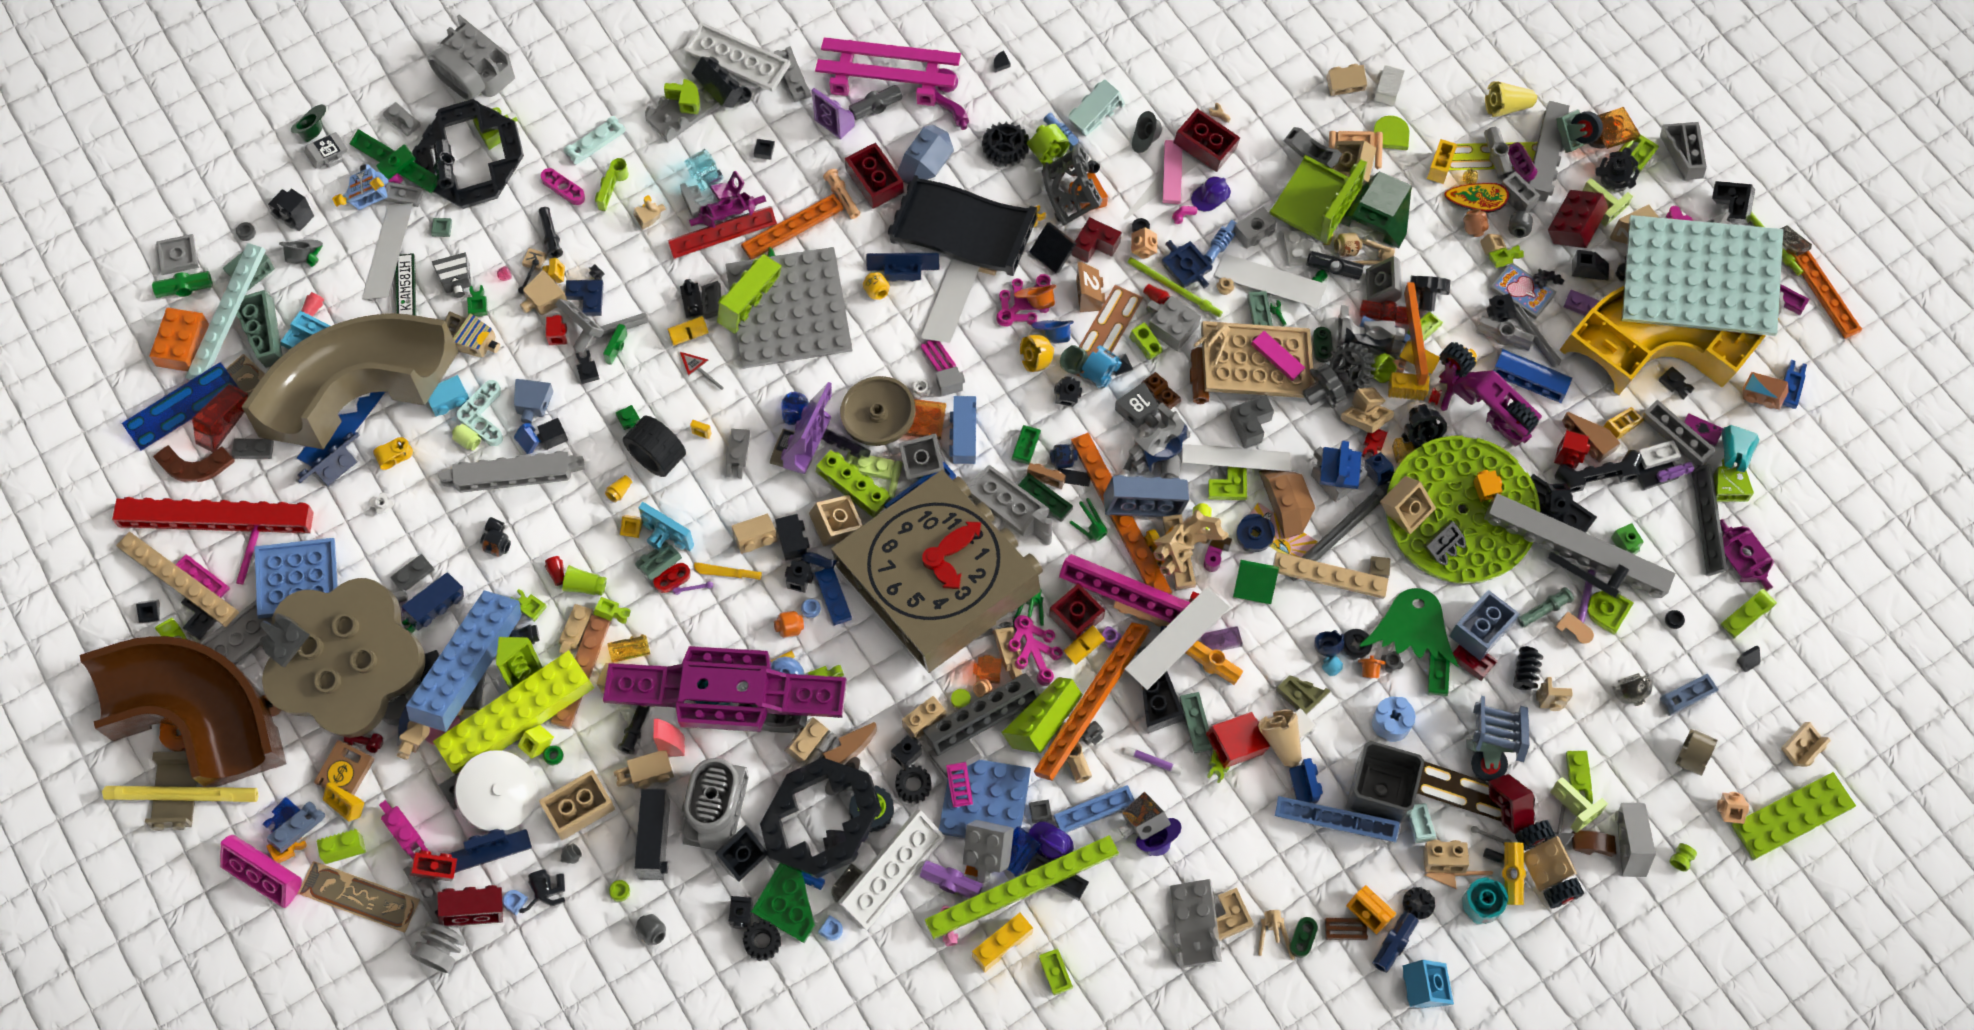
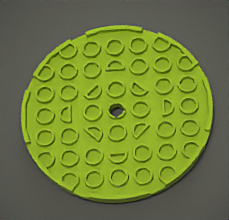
M1447 436L1431 440L1422 444L1421 447L1404 458L1390 480L1387 494L1407 476L1422 483L1436 509L1411 534L1402 529L1386 513L1390 533L1405 557L1420 570L1435 578L1461 584L1481 583L1495 579L1514 568L1528 553L1533 542L1525 540L1519 534H1511L1501 526H1493L1484 519L1491 500L1480 502L1473 480L1478 475L1477 473L1483 470H1489V472L1495 470L1497 476H1500L1502 480V496L1540 512L1538 494L1528 472L1524 471L1514 456L1500 446L1484 439ZM1458 506H1466L1468 510L1467 513L1460 514ZM1451 520L1455 522L1464 535L1466 547H1459L1455 544L1457 556H1451L1446 553L1448 564L1443 565L1433 560L1423 545Z

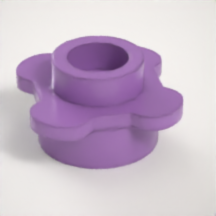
M1110 626L1105 627L1102 636L1106 640L1103 643L1109 649H1113L1115 643L1121 639V634L1117 633Z

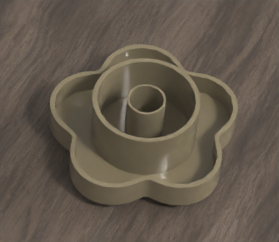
M368 578L351 579L340 584L329 593L317 590L297 591L283 599L273 614L272 624L275 623L276 614L280 613L291 618L310 635L286 667H282L272 658L268 659L262 676L263 690L267 699L275 707L289 714L313 716L321 727L336 735L354 738L372 731L383 719L389 701L411 690L423 674L425 653L421 643L412 633L402 627L401 609L395 595L375 580Z

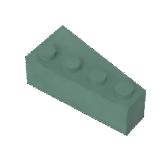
M266 290L245 295L236 315L242 324V328L248 337L256 358L265 368H268L283 355L274 300Z

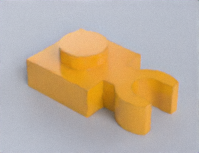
M296 841L282 853L277 851L271 844L266 845V848L272 859L281 863L295 856L294 850H302L307 845L305 841L301 843Z

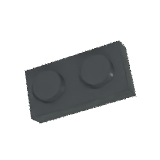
M234 439L232 457L234 459H272L274 441L270 439Z
M420 554L390 578L400 591H407L435 569L423 554Z

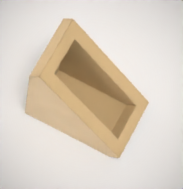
M1374 387L1362 388L1355 391L1351 404L1355 408L1368 413L1377 405H1382L1386 400Z

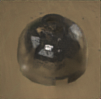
M1644 671L1645 675L1643 676L1636 673L1618 680L1620 684L1617 686L1614 683L1611 684V689L1616 698L1622 703L1634 704L1635 707L1646 703L1645 699L1650 696L1653 690L1652 679L1648 671Z

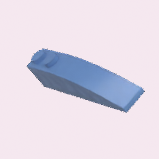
M1278 796L1274 815L1395 843L1397 842L1400 822L1281 796Z

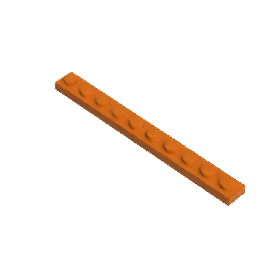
M1089 432L1071 439V443L1074 449L1077 450L1078 457L1104 505L1103 494L1112 476ZM1109 515L1144 583L1172 594V590L1164 575L1161 574L1160 567L1133 516Z
M1131 622L1033 772L1037 777L1053 781L1125 668L1134 657L1137 649H1139L1149 634L1150 629L1147 625Z

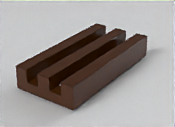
M1325 918L1326 940H1368V928L1359 918ZM1330 924H1360L1362 926H1330ZM1330 931H1358L1362 932V935L1330 934Z

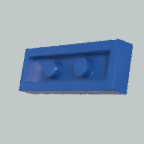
M834 568L815 572V577L833 625L852 620Z

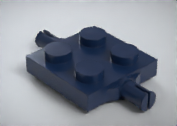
M1172 240L1167 241L1165 246L1171 252L1162 259L1161 263L1183 288L1194 282H1198L1203 289L1207 288L1209 283L1203 276L1213 269L1211 263L1191 241L1178 247Z

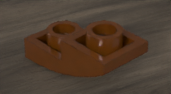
M1154 372L1141 382L1146 384L1158 404L1164 403L1171 410L1181 402V397L1168 387V382L1157 372Z
M1582 830L1577 833L1571 832L1575 834L1572 837L1574 851L1587 855L1596 852L1609 857L1617 854L1614 835Z

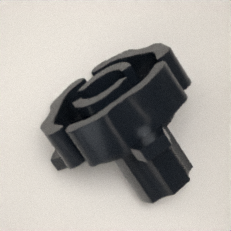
M1625 147L1622 152H1611L1609 161L1607 157H1604L1600 167L1595 168L1596 176L1601 177L1600 181L1606 189L1611 187V183L1607 181L1605 176L1615 183L1624 182L1622 185L1614 184V192L1624 191L1627 187L1632 189L1637 185L1636 180L1640 171L1637 169L1638 161L1631 155L1632 149ZM1633 168H1634L1635 173H1634V176L1631 177V175H1632V173H1633Z
M1410 276V282H1414L1416 292H1420L1418 309L1421 311L1434 312L1436 295H1449L1450 279L1433 276Z
M1422 404L1409 411L1410 424H1405V432L1401 437L1405 442L1411 441L1415 448H1419L1424 444L1425 440L1429 442L1443 437L1447 432V423L1438 411L1428 409L1426 404Z

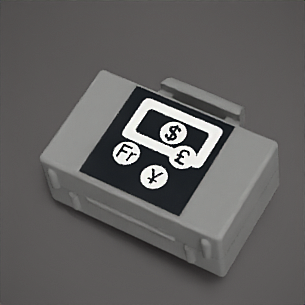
M334 132L307 144L304 153L315 169L323 165L330 168L342 162L340 155L346 153L348 148L338 133Z

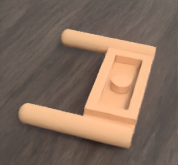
M1329 131V148L1334 149L1336 141H1366L1377 148L1375 168L1378 170L1382 168V132Z

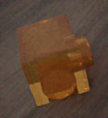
M991 655L978 656V663H974L973 675H976V681L984 678L990 683L1000 684L1002 659L994 658Z

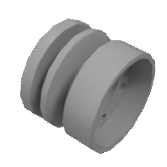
M426 922L424 928L429 932L422 931L420 935L427 942H416L410 956L433 969L449 974L456 962L449 953L459 954L461 949L454 944L464 946L466 940L447 926Z

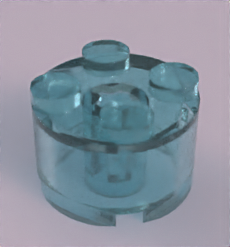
M705 148L684 161L688 168V173L692 179L695 178L701 192L724 179L720 169L718 170L715 160Z

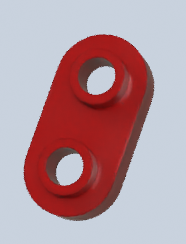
M677 563L654 578L655 589L660 593H668L686 583L691 577L690 568L685 563ZM684 573V576L679 577L678 574ZM663 582L667 583L666 586H661Z

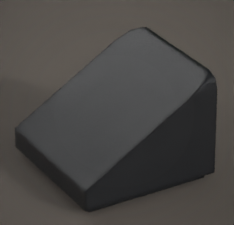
M159 599L136 603L139 623L160 620Z
M1758 645L1742 653L1737 659V663L1744 672H1748L1760 664V647Z

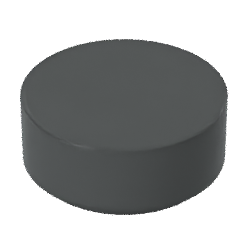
M243 222L237 226L236 234L240 240L249 241L255 237L256 230L251 223Z

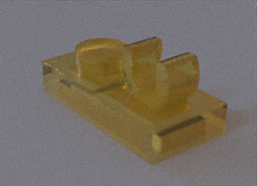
M644 634L635 638L631 636L630 639L607 643L612 663L651 654L647 636Z

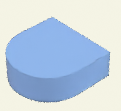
M510 890L505 893L502 902L508 911L517 915L527 902L528 897L517 890Z
M829 915L819 929L818 934L827 940L835 941L842 936L843 927L840 921Z

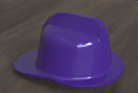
M1210 177L1193 192L1191 201L1193 206H1196L1199 211H1211L1230 197L1231 190L1224 177Z
M1168 818L1171 825L1144 840L1137 836V847L1147 852L1149 856L1164 855L1169 851L1171 843L1181 833L1182 826L1180 821L1175 818Z
M1038 822L1029 829L1028 843L1030 847L1050 861L1067 855L1074 850L1071 837L1051 823Z

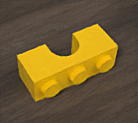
M1019 912L972 951V958L984 972H987L1001 960V957L1010 948L1020 945L1033 934V927Z

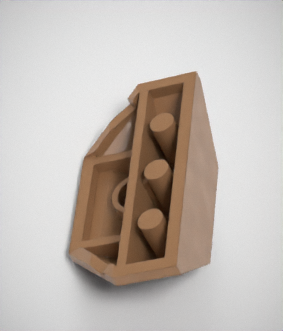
M1260 470L1259 475L1284 539L1303 534L1315 510V505L1303 475L1293 471Z

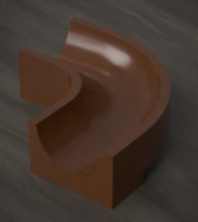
M149 636L118 642L79 655L81 663L86 667L94 682L100 702L101 717L99 720L93 721L94 727L110 740L116 741L152 729V724L176 726L183 738L191 777L203 787L222 786L287 764L278 727L273 722L271 712L264 697L256 685L237 666L212 648L183 638Z

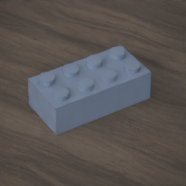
M1124 475L1112 476L1103 494L1105 515L1143 517L1180 515L1190 500L1188 481L1180 478L1166 479L1161 477L1146 478L1143 476L1126 477Z

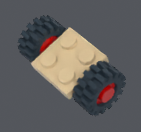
M1548 820L1529 825V827H1525L1515 834L1517 842L1524 843V851H1526L1524 852V863L1538 891H1544L1543 894L1550 909L1565 905L1585 894L1577 878L1566 880L1576 875L1577 872L1560 838L1555 835Z

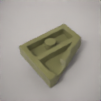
M1291 675L1276 688V691L1297 711L1301 708L1306 715L1330 693L1328 688L1323 690L1314 687V683L1301 681L1299 678Z

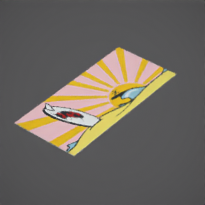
M1259 502L1250 513L1260 514L1273 523L1275 536L1270 547L1279 553L1301 558L1318 542L1304 532L1303 534L1284 539L1275 513ZM1253 529L1251 533L1254 537H1258L1261 534L1256 529Z

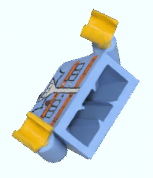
M363 164L360 166V172L350 177L346 193L335 195L332 200L336 207L349 202L358 210L387 198L385 185L388 184V179L381 172H376L370 165Z

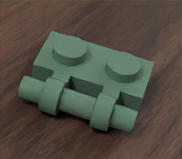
M665 541L659 550L654 548L647 555H642L640 560L634 564L651 581L676 564L682 557L671 544L669 545Z

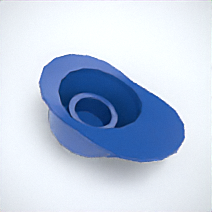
M1043 320L1035 322L1031 326L1035 329L1044 330L1049 341L1065 343L1071 339L1070 325L1074 321Z

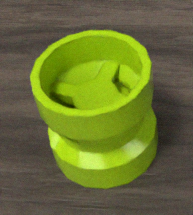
M1680 843L1676 848V854L1671 856L1669 862L1676 869L1687 872L1691 866L1690 862L1697 856V851L1687 844Z

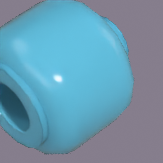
M1337 656L1323 659L1322 669L1329 676H1335L1343 669V663Z

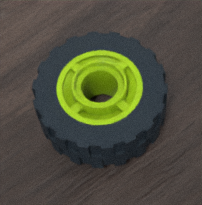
M875 785V790L882 810L878 818L875 817L870 833L885 829L890 824L894 814L893 798H891L889 792H886V789L880 788ZM855 796L851 797L849 805L851 819L860 815Z

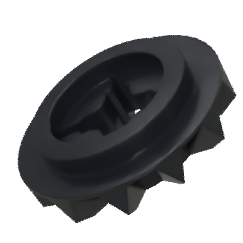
M1351 629L1345 632L1343 647L1345 655H1349L1353 659H1362L1367 656L1372 649V644L1361 646L1359 650L1356 646L1350 645L1353 644L1354 639L1357 643H1362L1369 637V634L1361 629Z
M1422 887L1411 888L1405 893L1402 900L1405 912L1411 913L1418 920L1431 916L1436 907L1435 897L1432 896L1430 890ZM1419 896H1421V901L1425 905H1422L1418 911L1417 903H1414V901H1417Z

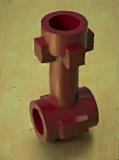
M373 733L371 738L364 736L344 737V742L351 746L355 745V743L366 745L367 751L376 753L378 749H381L384 738L378 733Z

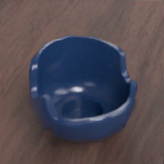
M1337 630L1320 632L1315 637L1314 647L1323 656H1336L1343 650L1344 635H1340Z

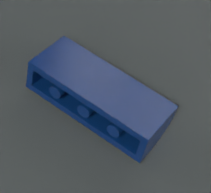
M1502 349L1493 370L1505 381L1559 403H1562L1573 379V377L1505 349Z

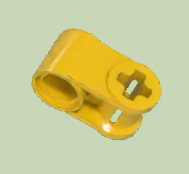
M398 437L376 447L373 450V454L380 469L387 470L411 458L413 449L406 438Z

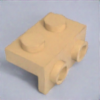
M1547 677L1536 691V701H1539V708H1547L1551 711L1564 709L1573 696L1572 688H1552V677Z
M1804 722L1781 749L1794 766L1807 767L1813 764L1814 759L1827 748L1831 740L1829 737H1821L1811 722Z

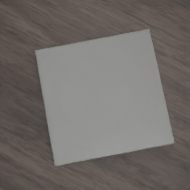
M193 234L156 241L160 273L162 275L199 268Z
M969 739L937 756L933 749L928 751L932 760L946 777H948L946 765L966 762L967 766L981 759L980 753ZM960 770L951 771V773H952V775H953V774H955L956 772H958V771H960Z

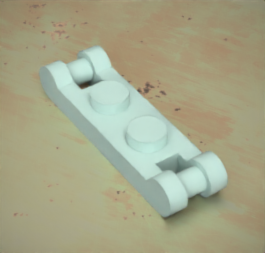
M611 116L607 119V122L574 144L567 145L563 152L571 157V161L575 165L579 164L622 135L626 128L618 123V119L615 116Z

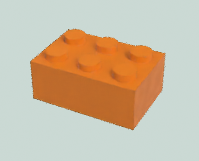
M166 308L149 355L156 367L188 372L209 326L203 313Z

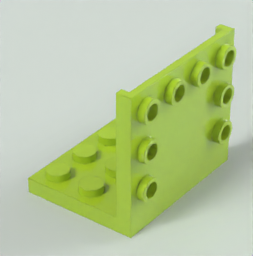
M1305 155L1269 213L1273 217L1327 244L1362 188L1367 162L1360 159L1357 165L1354 164L1349 173L1351 174L1350 177H1347Z

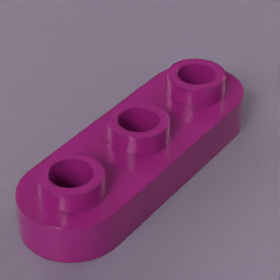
M1519 142L1511 144L1508 155L1515 171L1526 182L1533 180L1538 171L1527 151Z

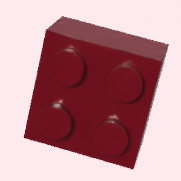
M1079 583L1055 602L1049 610V617L1073 641L1092 625L1096 626L1100 623L1105 615V609Z

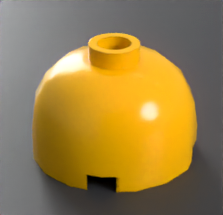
M1028 335L1022 338L1020 355H1024L1025 360H1022L1025 369L1029 372L1044 370L1051 364L1054 347L1046 337L1042 335Z

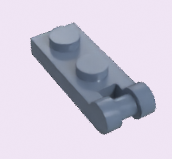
M1707 673L1663 695L1660 700L1663 704H1666L1668 707L1667 711L1672 716L1717 693L1719 689ZM1675 697L1677 698V700H1678V702H1679V703L1676 704V705H1675V703H1674L1673 700H1672V699L1675 698Z
M309 801L298 813L267 836V842L282 853L325 818V813L317 810L316 806Z

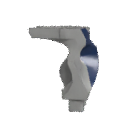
M1164 403L1159 404L1158 411L1166 428L1160 429L1158 427L1149 437L1135 438V447L1128 451L1130 457L1134 460L1132 467L1138 474L1145 469L1152 473L1157 461L1168 460L1179 454L1182 450V443L1191 436L1188 427L1180 418L1178 412L1171 411Z

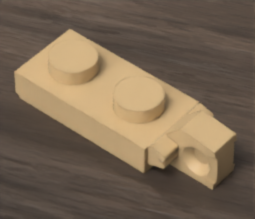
M578 604L574 605L560 637L559 644H561L559 653L561 655L568 650L571 652L572 648L576 649L577 646H580L590 617L594 613L593 609Z
M1014 628L995 629L993 634L1006 672L1009 671L1010 677L1013 680L1022 675L1021 669L1015 666L1016 659L1021 655L1020 648L1017 652H1011L1008 649V643L1015 635Z

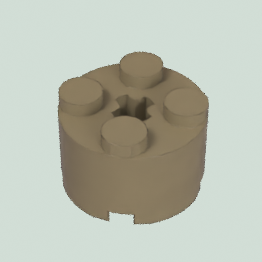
M1690 729L1675 764L1702 776L1718 739Z

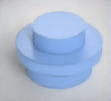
M808 599L803 602L801 611L805 617L814 618L819 615L821 606L817 600Z

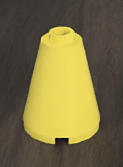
M1499 81L1491 82L1487 89H1490L1489 94L1485 95V107L1488 114H1492V117H1499L1532 108L1537 102V95L1533 90Z

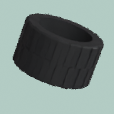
M644 415L622 438L624 446L636 461L659 477H666L686 455V449L680 439L662 422L652 416Z

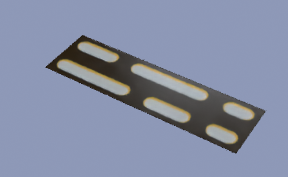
M1424 761L1417 794L1502 822L1501 807L1489 798L1488 782Z

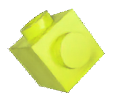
M538 725L524 732L518 747L532 759L544 753L545 749L553 741L554 736L541 725Z

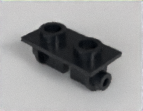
M685 279L683 285L680 286L686 318L703 315V307L698 282L694 283L691 279Z

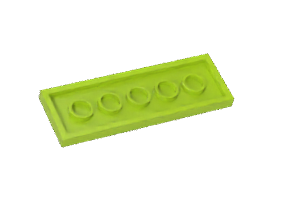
M1832 772L1746 816L1744 824L1733 823L1731 826L1752 859L1756 860L1854 809L1856 804L1838 777Z

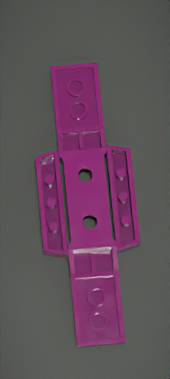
M689 646L682 664L673 666L609 663L603 702L608 704L676 708L680 727L761 732L768 713L843 718L847 679L846 677L786 674L772 670L768 651ZM702 679L708 681V686L705 689L697 687V683ZM740 682L748 683V689L743 692L738 691L737 685ZM684 701L756 704L758 707L684 703Z

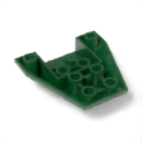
M1379 171L1369 179V182L1362 186L1340 223L1350 227L1354 220L1385 234L1383 238L1384 243L1399 249L1407 235L1412 185Z

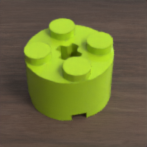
M1043 124L1036 129L1037 133L1027 142L1030 150L1042 164L1045 162L1050 164L1053 162L1052 159L1062 157L1070 147L1068 138L1056 124L1047 126Z

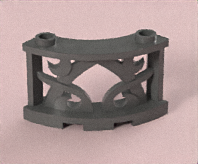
M1080 142L1073 146L1071 152L1050 164L1045 162L1041 170L1047 195L1055 211V218L1063 226L1090 210L1098 208L1103 200L1091 178L1088 179L1089 156ZM1065 173L1077 176L1071 187L1072 194L1058 189ZM1081 185L1082 189L1078 191L1077 188ZM1074 202L1077 212L1068 216L1065 206L1068 205V209L1072 211ZM1080 203H1090L1084 208H1081Z

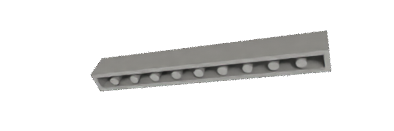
M1498 493L1491 499L1484 519L1491 525L1501 526L1511 534H1519L1529 542H1537L1547 550H1554L1565 558L1575 559L1580 565L1595 568L1598 573L1612 576L1618 565L1621 564L1629 569L1623 582L1630 584L1634 589L1648 592L1654 598H1663L1669 593L1676 574Z

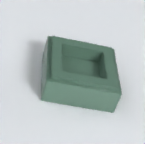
M433 218L432 237H450L452 219Z

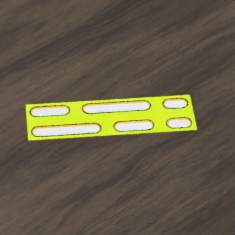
M1506 142V144L1508 145V147H1509L1511 144L1516 143V142ZM1519 142L1533 162L1538 142ZM1487 143L1458 144L1449 170L1495 169L1494 164L1489 160L1490 151Z

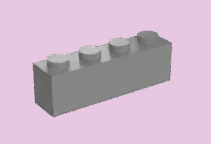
M1658 399L1644 412V421L1667 441L1674 440L1678 450L1696 466H1703L1714 455L1715 448Z

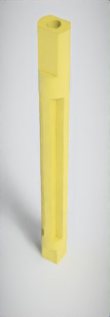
M105 786L102 790L103 800L257 802L259 797L258 788Z

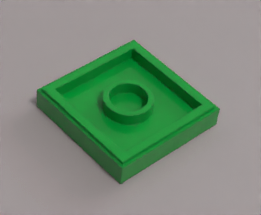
M1240 560L1233 597L1272 604L1279 567Z

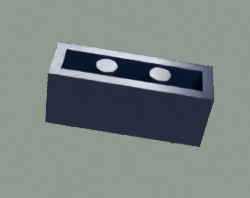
M447 572L402 605V616L419 631L423 627L429 626L433 619L437 616H442L453 604H458L463 599V586Z

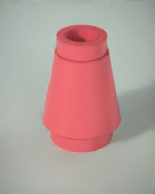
M311 292L306 296L301 311L313 317L324 305V299Z

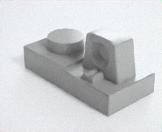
M397 102L393 103L383 112V116L406 136H410L421 126L420 122Z
M686 183L679 184L682 197L692 219L699 217L698 214L701 207L699 202L695 203L694 201L702 197L698 185L687 187Z

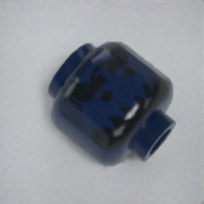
M1069 443L1054 445L1053 449L1050 450L1051 465H1054L1057 469L1072 468L1074 461H1078L1077 450H1073V446Z

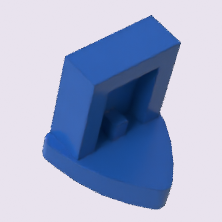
M531 423L522 424L514 435L515 441L519 443L526 454L533 453L540 443L539 438L534 433L536 429Z

